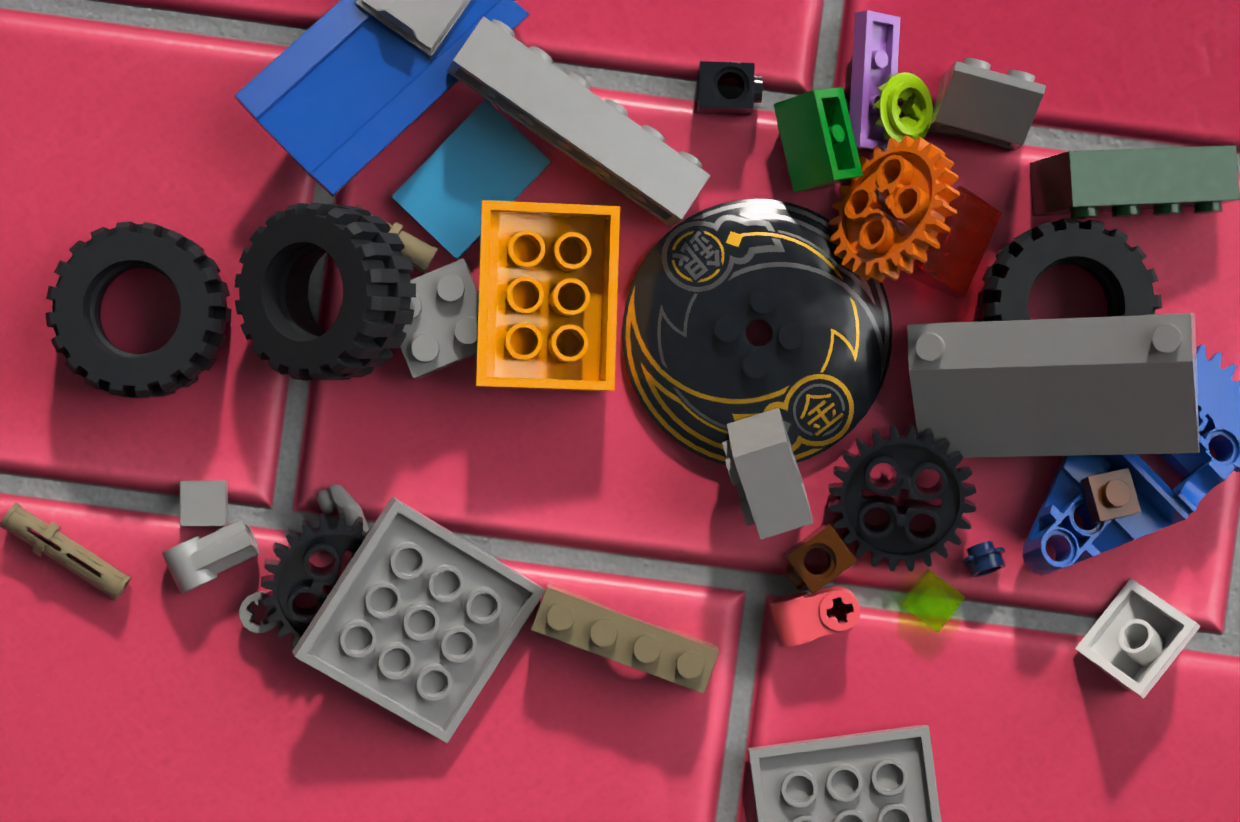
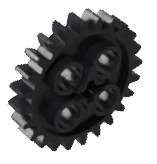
M890 424L889 437L885 438L881 436L876 428L872 429L873 443L868 445L858 437L855 439L859 450L857 455L846 450L842 452L848 467L834 466L833 474L842 480L841 483H831L828 485L829 492L840 497L828 502L829 511L842 513L833 520L834 529L847 527L848 529L842 535L844 544L846 545L857 540L855 556L859 558L868 550L871 551V564L874 567L883 557L888 558L890 571L895 570L899 560H905L908 570L913 571L915 558L919 557L930 567L932 566L930 553L936 551L944 558L948 557L944 544L950 541L953 544L960 545L962 542L956 529L971 528L970 521L962 516V514L975 512L976 506L964 497L971 496L977 493L974 484L962 483V481L969 478L972 472L969 466L956 468L963 459L960 451L952 452L949 455L946 454L950 446V442L946 437L936 445L933 444L934 433L932 429L928 428L921 438L916 437L914 424H909L905 436L898 434L895 424ZM880 463L890 464L895 468L894 475L886 482L873 480L870 477V472L875 465ZM925 469H933L940 474L939 481L930 488H923L915 483L917 475ZM868 489L884 495L865 497L861 493L863 490ZM900 489L908 490L909 497L912 498L905 499L903 506H897L894 497L899 496ZM941 499L942 504L934 506L918 500ZM879 507L886 510L889 515L883 524L873 526L866 523L863 519L865 513L872 508ZM921 513L930 515L933 518V523L927 530L918 532L909 527L910 520L915 515Z
M344 513L339 514L335 525H329L325 514H320L319 527L313 528L304 519L302 520L303 534L299 536L294 531L288 529L286 530V538L289 545L285 546L280 543H274L273 552L279 560L265 559L264 568L274 575L261 577V587L272 590L261 596V603L265 606H275L267 613L268 623L282 621L277 628V636L280 638L292 633V649L295 648L326 600L328 586H332L335 583L344 552L347 550L352 552V556L346 564L347 567L371 530L370 528L367 532L363 531L362 517L359 516L352 527L346 526ZM319 550L328 551L334 556L332 563L326 567H316L309 561L311 554ZM304 592L312 593L318 598V602L313 607L307 609L298 607L293 600L298 594Z

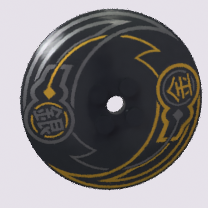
M745 199L726 202L704 209L675 226L660 239L641 264L632 282L623 316L622 342L626 368L632 386L647 413L668 436L684 448L707 460L726 465L725 459L727 458L722 442L730 440L727 424L779 408L798 463L826 451L842 440L857 426L876 400L888 370L892 350V320L888 298L883 283H879L872 278L866 280L841 264L843 259L834 255L838 245L831 242L830 237L838 229L829 225V219L808 208L778 200ZM754 320L766 322L771 329V338L764 346H754L746 338V328Z

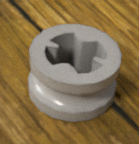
M266 591L256 592L246 597L239 609V617L243 626L254 633H265L275 628L280 622L267 623V620L264 619L261 621V624L253 621L255 613L250 609V606L253 602L256 605L261 604V596L267 593ZM268 606L267 611L269 612L275 606Z

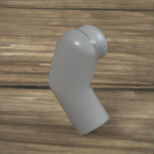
M330 484L329 489H322L318 492L317 500L322 512L329 514L334 510H338L339 514L344 513L346 526L351 527L360 516L363 518V531L367 532L369 530L361 506L342 485Z

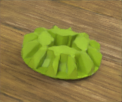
M903 72L887 76V82L877 87L880 100L873 104V106L879 110L880 117L875 124L884 127V139L887 140L893 138L901 143L904 135L914 140L918 137L923 139L929 131L933 116V104L927 86L918 76L912 73ZM900 101H903L902 111L905 113V117L902 118L899 117L901 109L897 105Z

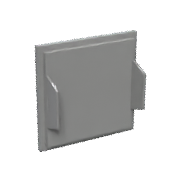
M357 0L355 4L429 57H432L471 0Z

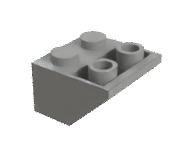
M964 58L963 63L956 61L942 75L930 128L1014 151L1023 146L1043 98L1046 85L1034 82L1035 76L1027 72L1008 70L1006 75L991 71V64L979 59Z

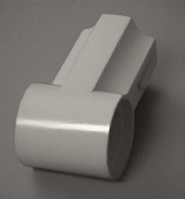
M245 519L226 525L201 539L197 536L162 552V556L180 594L217 578L218 573L261 554L254 533Z

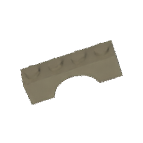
M550 583L547 585L531 629L532 631L703 694L720 651L715 644L677 630L639 620L606 607L590 598Z

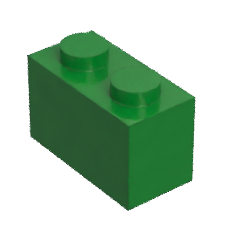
M843 87L812 90L773 104L777 118V127L781 135L787 161V170L794 193L822 189L863 176Z

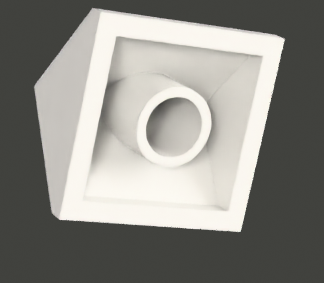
M1130 578L1075 649L1127 691L1144 699L1201 626Z

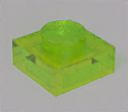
M927 569L900 605L939 633L966 597L934 572Z

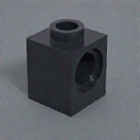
M700 61L697 82V113L751 115L754 103L762 102L763 78L762 76L754 75L755 63ZM724 78L736 79L741 84L742 94L736 99L724 98L717 88L719 81Z

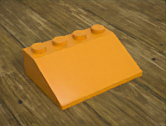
M481 201L476 386L615 391L620 206Z

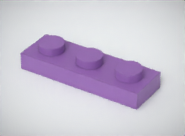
M869 10L855 12L849 116L857 150L874 152L876 145L886 150L889 141L884 139V127L875 124L880 117V113L873 104L880 100L877 87L887 82V76L898 74L901 17Z

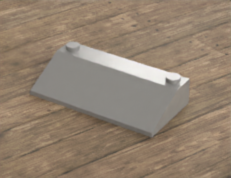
M1195 313L983 322H937L907 325L909 375L918 438H921L928 428L932 429L934 433V445L946 437L950 442L949 449L946 452L947 455L955 451H960L963 458L1200 452Z

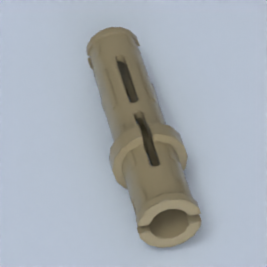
M15 503L8 510L0 523L2 529L8 530L34 547L32 550L34 554L39 557L43 555L48 556L79 578H82L110 596L114 601L120 597L132 578L61 533V527L56 523L47 524L22 508L18 503ZM31 529L41 534V536H43L46 539H43L42 537L31 531ZM47 540H50L51 542L58 545L61 548V550ZM71 554H72L73 556H75L76 558H78L79 560H81L82 562H84V563H86L87 565H89L90 567H92L93 569H95L96 571H98L99 573H101V575H99V574L96 573L95 571L91 570L90 568H88L87 566H85V565L82 564L81 562H79V561H77L76 559H74L73 557H71Z

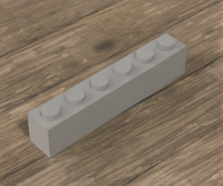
M483 16L446 72L668 226L672 227L681 221L710 177V174L701 169L702 163L693 155L685 151L678 153L665 144V137L656 129L648 125L641 127L628 118L627 110L619 103L611 99H605L604 101L590 91L591 87L588 82L582 77L571 72L565 74L552 64V58L540 48L535 46L528 48L514 38L515 33L509 26L496 19L490 21Z

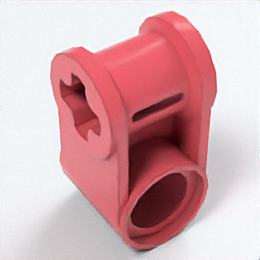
M840 585L819 589L815 593L802 592L787 595L769 602L781 647L801 645L822 636L846 631L852 628L860 617V605L856 597L848 588ZM835 598H841L844 604H850V607L844 609V617L838 619L833 612L826 611L833 607L832 600Z

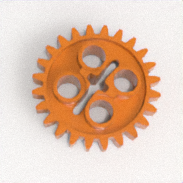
M904 135L901 143L890 138L886 150L876 145L872 160L864 156L860 158L863 176L852 179L850 186L839 187L838 190L845 196L843 201L833 203L832 207L839 211V216L829 221L830 226L838 229L830 237V241L838 245L834 255L843 259L841 264L866 280L872 278L882 283L886 276L896 281L900 269L908 274L913 273V261L915 259L924 264L927 262L925 250L929 246L934 249L940 248L936 236L939 232L948 233L950 231L949 226L944 223L945 218L957 214V210L949 206V202L960 196V192L951 187L959 179V176L950 171L954 163L945 157L946 153L921 137L914 140Z

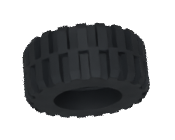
M313 202L310 204L298 203L288 206L285 211H277L269 216L265 221L267 227L259 226L249 239L253 243L251 248H244L239 260L243 264L241 274H236L235 287L239 288V300H235L236 312L238 315L243 316L244 323L240 326L246 339L255 342L252 346L254 352L261 360H269L268 364L271 369L281 375L289 374L292 379L302 381L348 380L352 377H363L372 373L375 367L383 366L393 355L390 349L400 348L407 335L403 332L405 324H411L414 310L410 309L411 297H416V283H411L409 273L414 272L410 257L402 255L401 251L405 246L398 234L388 233L390 231L389 224L379 216H371L368 210L346 205ZM327 252L337 264L341 274L343 301L336 321L327 332H324L312 315L308 300V285L316 263Z
M1063 218L1055 222L1049 221L1020 234L995 255V262L992 266L987 267L982 278L985 281L984 289L978 293L977 306L982 307V318L978 319V322L1030 320L1028 299L1033 283L1044 271L1063 264L1080 266L1097 279L1106 296L1107 317L1155 314L1156 309L1162 308V295H1154L1152 283L1157 282L1158 278L1154 268L1147 270L1142 260L1147 257L1139 246L1130 247L1126 243L1128 238L1126 234L1118 229L1109 231L1104 228V223L1090 219L1086 222H1081L1077 218Z
M131 221L117 223L116 227L112 229L99 228L91 232L92 238L87 242L79 240L69 249L73 254L68 262L60 260L54 271L55 274L59 275L56 287L48 286L46 299L53 300L52 312L45 313L47 327H53L56 337L52 338L51 342L57 353L65 355L67 360L64 364L73 374L81 375L85 378L84 383L95 389L107 391L111 395L149 398L174 394L175 390L181 387H189L199 380L197 376L201 372L211 369L217 361L214 358L219 348L225 347L228 339L224 332L226 322L231 323L232 309L227 308L226 297L230 296L227 283L223 282L219 276L221 270L215 261L203 252L204 249L182 234L160 225L147 222L135 224ZM135 268L152 269L166 276L177 289L181 305L180 320L171 339L162 348L146 354L128 353L113 345L103 330L100 317L102 299L108 286L120 274Z

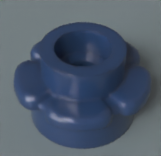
M992 541L983 542L968 548V557L962 560V565L968 567L971 577L987 575L1006 566L1002 557L1005 549L1003 547L995 548Z

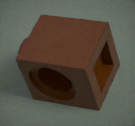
M825 523L783 553L789 563L782 569L798 590L805 585L811 593H815L855 564L857 560L831 524ZM813 548H822L828 557L826 567L817 573L808 572L804 565L805 555Z

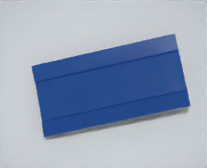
M340 0L236 93L235 98L257 123L333 197L459 81L446 71L483 16L490 21L493 19L499 20L514 30L529 16V13L514 0H471L432 57H429L355 4L357 0Z

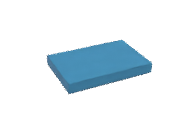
M485 99L391 197L450 254L459 260L480 238L481 201L514 202L551 164V161Z

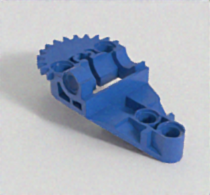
M1201 344L1196 347L1200 452L1160 454L1182 477L1173 490L1137 454L1063 456L1023 546L1022 555L1028 569L1035 574H1050L1183 521L1196 511L1199 502L1209 491L1225 481L1233 470L1239 472L1240 380L1235 382L1232 380L1237 366L1233 363L1221 369L1222 354L1220 352L1213 354L1207 360L1206 346ZM1209 445L1215 451L1216 459L1210 454ZM1129 468L1141 512L1127 517L1092 524L1081 480L1089 476ZM1074 511L1081 516L1083 529L1075 523ZM1046 542L1055 549V561L1046 552Z

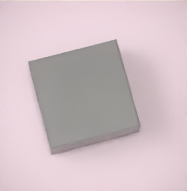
M228 480L180 481V526L228 525Z

